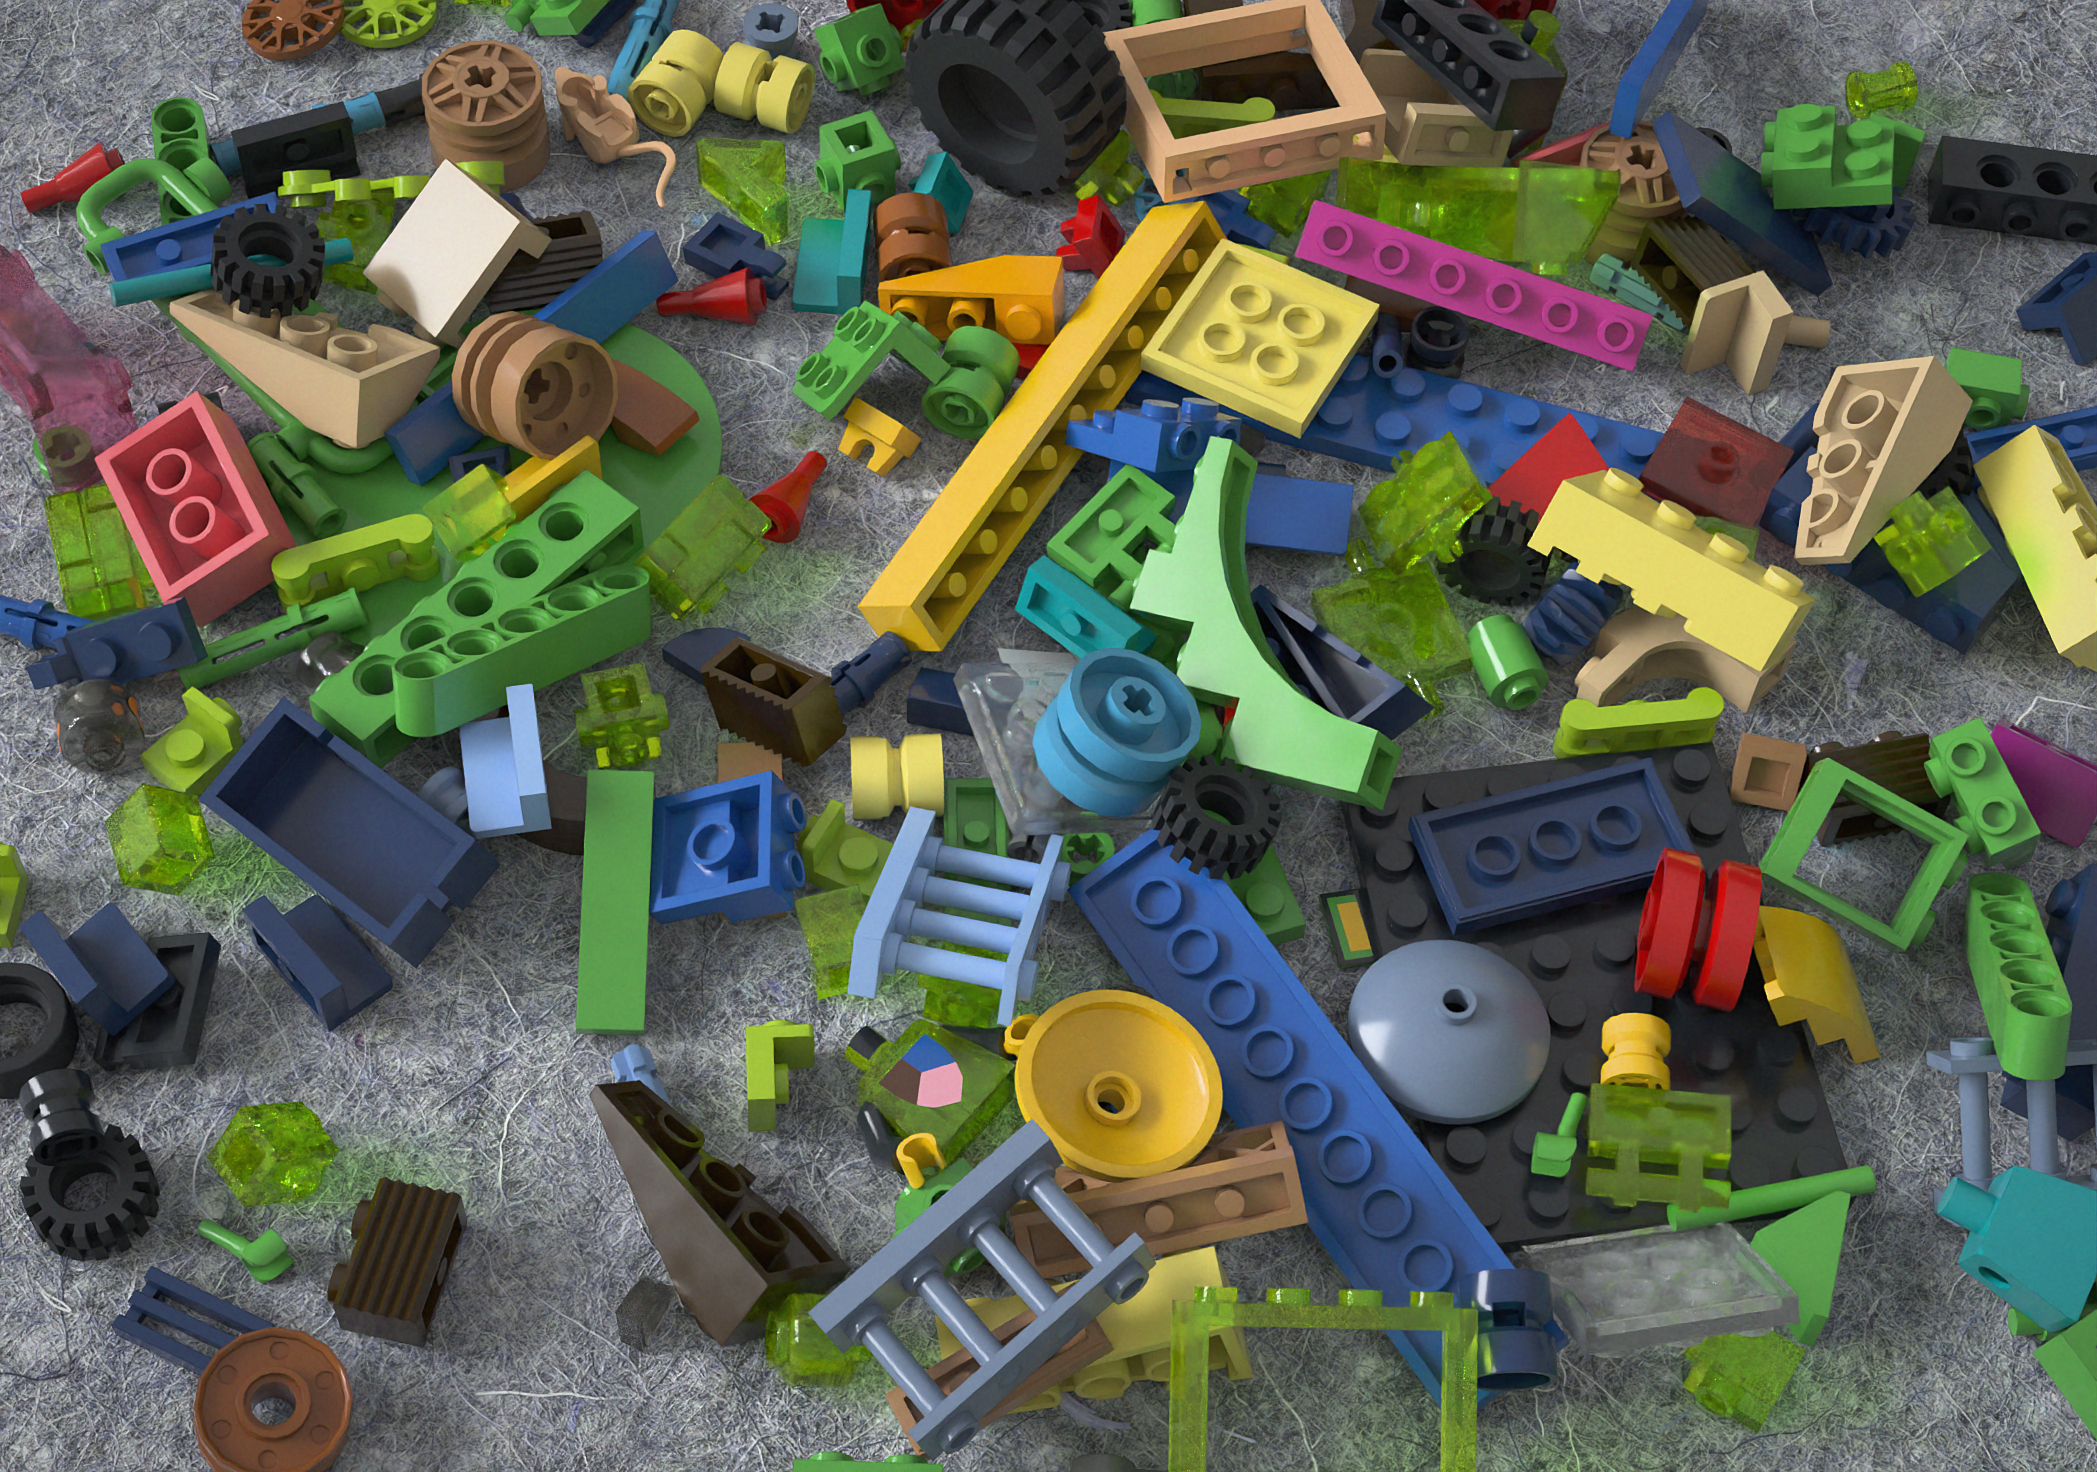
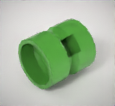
M964 326L954 330L949 336L940 357L951 368L937 385L929 381L922 396L921 408L925 417L944 433L960 439L976 440L984 436L1000 414L1004 405V397L1009 393L1019 370L1020 357L1011 342L999 333L980 326Z

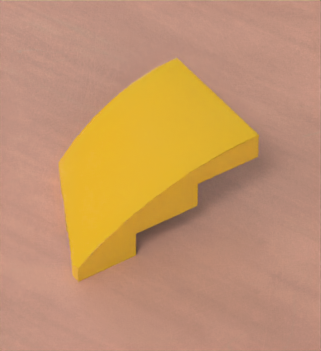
M1759 906L1753 945L1766 982L1764 988L1767 999L1779 1026L1807 1019L1818 1046L1844 1038L1855 1065L1881 1057L1845 942L1839 932L1821 919L1800 911Z

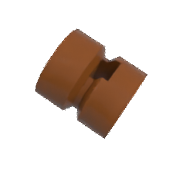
M914 192L901 193L889 197L878 205L873 214L875 249L877 250L879 283L952 267L947 214L940 201L930 195Z

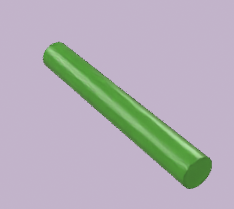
M1865 1165L1668 1204L1667 1216L1671 1229L1677 1232L1807 1206L1836 1190L1851 1194L1850 1197L1873 1193L1876 1190V1180L1871 1167Z

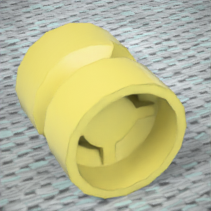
M684 29L673 31L654 54L652 61L644 67L629 87L628 99L638 118L649 128L662 135L672 137L685 135L704 112L706 105L714 98L715 82L719 67L724 58L721 50L707 37L695 31Z
M735 42L729 47L719 67L714 89V106L718 112L744 120H751L757 115L761 125L788 134H794L802 125L810 107L815 84L814 67L812 64L779 55L772 61L769 51L741 42Z
M941 733L905 735L899 744V748H892L886 738H879V736L850 737L853 821L882 820V817L890 816L895 806H901L905 815H907L910 806L936 811L935 818L944 817V774Z

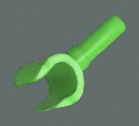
M1572 1094L1559 1125L1557 1135L1537 1132L1532 1154V1173L1555 1177H1565L1568 1175L1571 1158L1574 1156L1577 1146L1576 1130L1588 1103V1099L1584 1094Z
M204 1219L198 1227L199 1235L231 1251L234 1256L240 1258L248 1272L261 1284L272 1281L294 1263V1260L285 1252L287 1250L285 1242L272 1229H269L254 1242L250 1243L245 1237L239 1236L209 1219Z

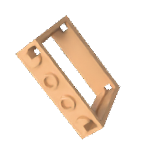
M1271 0L1103 32L1106 36L1105 45L1108 50L1115 51L1120 62L1118 75L1125 77L1127 109L1124 124L1164 203L1383 159L1387 113L1321 0ZM1305 29V33L1291 35V30ZM1306 46L1341 107L1174 139L1143 78ZM1357 134L1360 141L1353 143V135ZM1185 168V176L1176 178V170Z

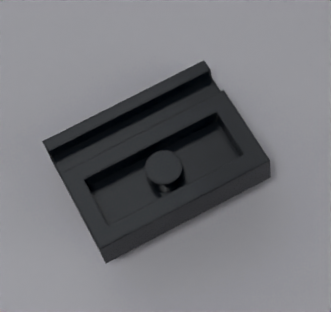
M343 101L230 131L248 200L275 192L277 198H279L278 187L283 186V172L329 170L331 181L361 175L356 159L357 152L350 116Z
M210 932L152 937L148 939L147 944L175 978V982L172 987L114 1037L102 1026L100 1027L93 1059L106 1072L115 1071L116 1065L127 1064L133 1069L195 1064L222 946Z

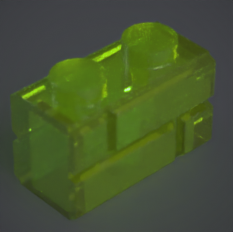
M718 474L632 565L641 567L649 573L651 595L676 621L682 622L695 608L705 616L729 591L730 588L721 581L734 567L743 575L767 550L759 539L772 527L771 519L752 501H746L744 494L724 475Z
M102 483L85 487L81 493L71 490L47 496L43 502L61 590L69 614L99 621L148 607L145 588L155 586L139 551H136L134 540L107 484Z

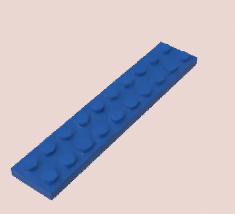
M1357 353L1300 439L1220 403L1218 408L1219 413L1242 419L1240 433L1482 497L1483 492L1570 412L1576 418L1609 469L1616 468L1638 479L1643 484L1640 492L1661 504L1663 500H1668L1686 508L1696 517L1693 524L1708 534L1730 450L1407 366H1403L1400 373L1395 377L1383 378L1373 368V357ZM1144 370L1141 371L1128 389L1126 396L1127 403L1142 406L1143 400L1147 399L1168 401L1178 404L1179 407H1182L1183 398L1210 399Z
M1153 827L1068 888L1067 891L1142 995L1159 1001L1185 1018L1205 1040L1219 1068L1223 1090L1222 1106L1237 1127L1243 1129L1282 1120L1289 1146H1292L1309 1222L1307 1224L1454 1427H1457L1504 1391L1476 1390L1463 1384L1460 1342L1470 1335V1330L1462 1326L1458 1320L1456 1281L1462 1276L1475 1272L1516 1268L1224 879L1209 878V868L1202 867L1199 875L1189 871L1188 869L1192 861L1185 857L1179 863L1175 862L1169 856L1174 846L1170 845L1162 848L1157 841L1160 830H1153ZM1554 1319L1543 1326V1330L1555 1338L1556 1353L1570 1344L1567 1336ZM1518 1322L1493 1323V1327L1518 1326Z

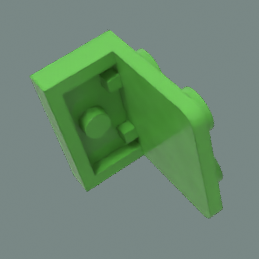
M865 300L859 308L857 306L852 307L839 319L834 328L835 337L821 353H813L802 363L796 373L795 379L797 382L792 388V393L824 418L830 420L839 413L888 353L894 356L900 363L937 385L951 366L936 353L943 344L916 321L913 323L899 311H896L891 316Z

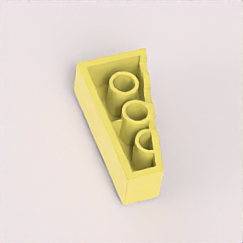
M2033 425L1973 465L1982 486L1977 488L1983 504L1998 519L2005 535L2004 541L2020 567L2058 653L2069 658L2079 668L2085 666L2097 672V506L2059 439L2040 427Z
M1610 468L1608 472L1601 470L1562 481L1527 546L1548 556L1552 547H1557L1578 559L1579 563L1575 572L1597 584L1600 580L1611 584H1625L1633 588L1630 594L1634 599V604L1654 615L1658 614L1667 618H1675L1677 613L1688 618L1684 624L1686 632L1760 672L1779 663L1816 599L1801 591L1804 583L1798 577L1773 565L1767 570L1747 557L1750 550L1740 541L1719 532L1714 537L1693 524L1696 517L1689 510L1668 500H1663L1661 504L1640 492L1643 484L1638 479L1622 470Z
M1197 1246L1164 1253L1161 1259L1155 1260L1156 1265L1148 1271L1149 1279L1133 1298L1119 1305L1113 1302L1096 1317L1114 1350L1007 1414L1057 1407L1062 1401L1061 1392L1075 1391L1076 1395L1083 1398H1095V1401L1123 1397L1124 1390L1135 1381H1164L1166 1390L1195 1386L1194 1373L1226 1368L1229 1381L1253 1378L1254 1375L1237 1298L1215 1247L1211 1246L1202 1249ZM1081 1279L1066 1283L1057 1280L1045 1281L1057 1293ZM1019 1295L998 1300L986 1297L965 1300L967 1305L990 1331L1030 1309ZM935 1315L942 1360L964 1348V1346L938 1315Z

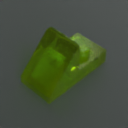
M703 138L695 143L698 183L748 227L764 234V241L770 246L789 235V200L781 186L786 181L785 145L782 142L772 140Z

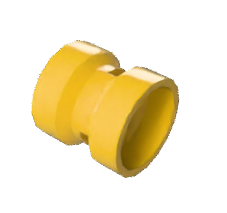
M1643 1013L1620 1014L1604 1022L1601 1047L1609 1058L1601 1069L1600 1089L1603 1095L1613 1102L1629 1106L1652 1105L1667 1098L1670 1092V1070L1664 1063L1663 1058L1669 1054L1671 1049V1029L1669 1024L1659 1017Z

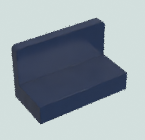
M2097 252L2083 253L2016 310L2024 330L2060 327L2076 365H2087L2097 357Z
M265 895L242 909L253 945L328 1032H331L392 990L393 982L391 976L321 896H311L284 915L276 909Z
M114 903L106 904L70 936L41 909L19 927L74 1002L113 1037L172 987L175 982V978Z

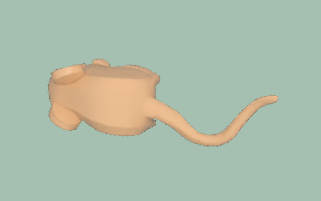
M558 67L554 72L556 95L561 109V122L566 141H573L576 134L591 160L603 164H608L622 157L652 151L664 154L666 166L656 189V200L659 207L664 209L663 193L677 165L676 155L671 147L660 141L638 143L639 129L633 109L621 95L617 93L610 95L608 93L605 77L596 75L594 78H591L586 74L573 72L565 67Z

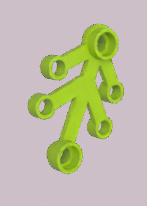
M503 161L457 163V166L478 177L500 196V186H505ZM329 170L283 172V186L278 187V197L290 198L291 208L327 207L326 196H335L336 202H362V208L397 207L396 199H416L430 179L426 175H411L375 181L365 178L331 181Z

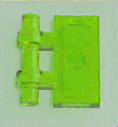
M1592 1083L1588 1102L1587 1156L1615 1158V1170L1588 1167L1586 1195L1613 1198V1205L1635 1207L1637 1200L1676 1204L1677 1211L1699 1213L1701 1206L1728 1209L1730 1181L1703 1179V1167L1728 1169L1731 1157V1096ZM1639 1161L1677 1164L1678 1176L1640 1173Z

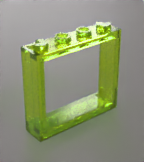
M1195 1286L1194 1300L1172 1299L1168 1472H1206L1209 1326L1442 1331L1440 1472H1476L1478 1309L1454 1306V1292L1410 1291V1305L1383 1304L1382 1290L1338 1289V1303H1311V1289L1267 1287L1266 1301H1238V1287Z

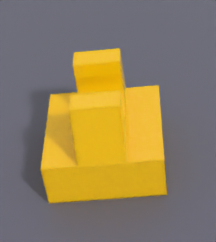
M855 396L843 416L849 422L838 450L856 460L865 446L873 445L874 454L869 460L867 468L884 478L903 456L911 458L922 438L901 423Z

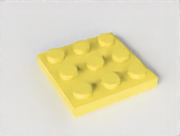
M1222 238L1141 353L1140 369L1300 439L1376 323L1380 304Z

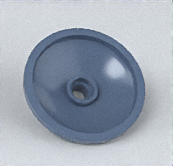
M1454 940L1415 942L1393 950L1380 958L1366 971L1358 982L1351 998L1346 1023L1348 1046L1392 1105L1416 1118L1441 1124L1459 1125L1482 1122L1495 1118L1518 1105L1528 1096L1540 1079L1550 1050L1551 1036L1548 1015L1542 999L1527 977L1512 963L1498 954L1474 944ZM1454 1003L1462 1006L1465 1011L1454 1013L1449 1011L1444 1004Z

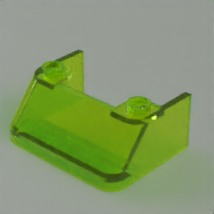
M1339 157L1336 207L1493 261L1532 263V274L1567 276L1568 264H1581L1620 196L1622 172L1530 160H1520L1519 168L1401 165L1399 163Z

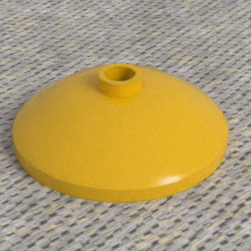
M1093 990L1070 996L1046 1010L1032 1025L1024 1039L1016 1062L1015 1090L1018 1104L1026 1123L1033 1119L1052 1140L1066 1166L1098 1180L1119 1183L1185 1168L1206 1147L1220 1118L1223 1100L1222 1080L1216 1060L1209 1046L1199 1032L1180 1014L1159 1001L1137 993L1121 990ZM1098 1102L1111 1103L1118 1113L1113 1114L1103 1110Z

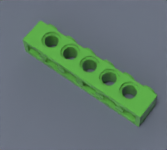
M587 469L568 484L558 486L543 505L525 520L513 523L505 531L502 538L480 557L467 561L460 568L457 575L434 595L421 599L405 619L388 633L378 635L371 640L363 653L339 673L326 677L317 687L315 693L308 698L314 719L326 727L334 736H338L382 769L418 738L402 733L396 725L391 666L394 660L403 654L601 568L623 564L644 546L640 508Z

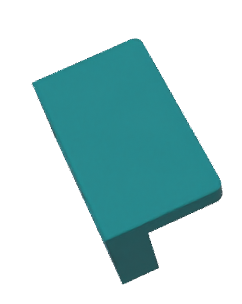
M848 189L844 220L805 218L803 220L792 295V308L794 311L844 315L852 307L857 306L859 308L863 303L872 232L870 190Z
M1045 555L1029 566L1015 610L1080 659L1087 653L1107 647L1133 650L1143 655L1153 649L1157 639L1153 632L1070 571L1061 568Z

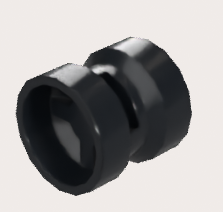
M1432 306L1423 309L1415 315L1411 326V342L1407 349L1405 366L1458 380L1463 371L1464 352L1470 337V324L1465 316L1460 312L1442 306Z
M71 1068L55 1069L30 1079L21 1088L19 1096L23 1113L26 1119L34 1124L29 1140L36 1162L53 1167L69 1166L95 1156L104 1147L106 1139L101 1120L98 1115L90 1110L96 1098L89 1074L82 1070Z

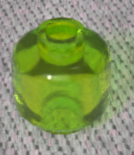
M793 1293L783 1301L779 1311L772 1310L769 1312L765 1328L766 1363L770 1369H777L780 1378L790 1387H846L855 1379L860 1363H869L872 1359L873 1354L865 1345H853L843 1354L808 1314L810 1310L830 1293Z

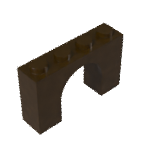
M1182 0L1184 17L1244 6L1242 0ZM1341 0L1339 14L1345 35L1344 41L1358 65L1366 49L1401 51L1371 25L1378 0ZM1279 51L1194 68L1197 79L1194 92L1198 101L1243 104L1250 98L1261 97L1271 101L1275 106V111L1341 107L1310 53Z

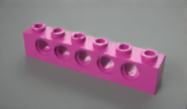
M1318 200L1313 201L1295 253L1296 257L1632 372L1653 318L1651 314Z

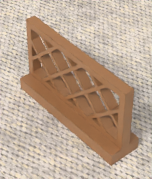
M1282 1120L1212 1135L1200 1155L1185 1168L1176 1171L1112 1183L1091 1178L1068 1166L1055 1169L1054 1180L1115 1248L1136 1232L1145 1242L1152 1256L1309 1223L1292 1146H1289ZM1021 1199L1010 1209V1219L1017 1249L1044 1279L1093 1269V1266L1033 1199Z

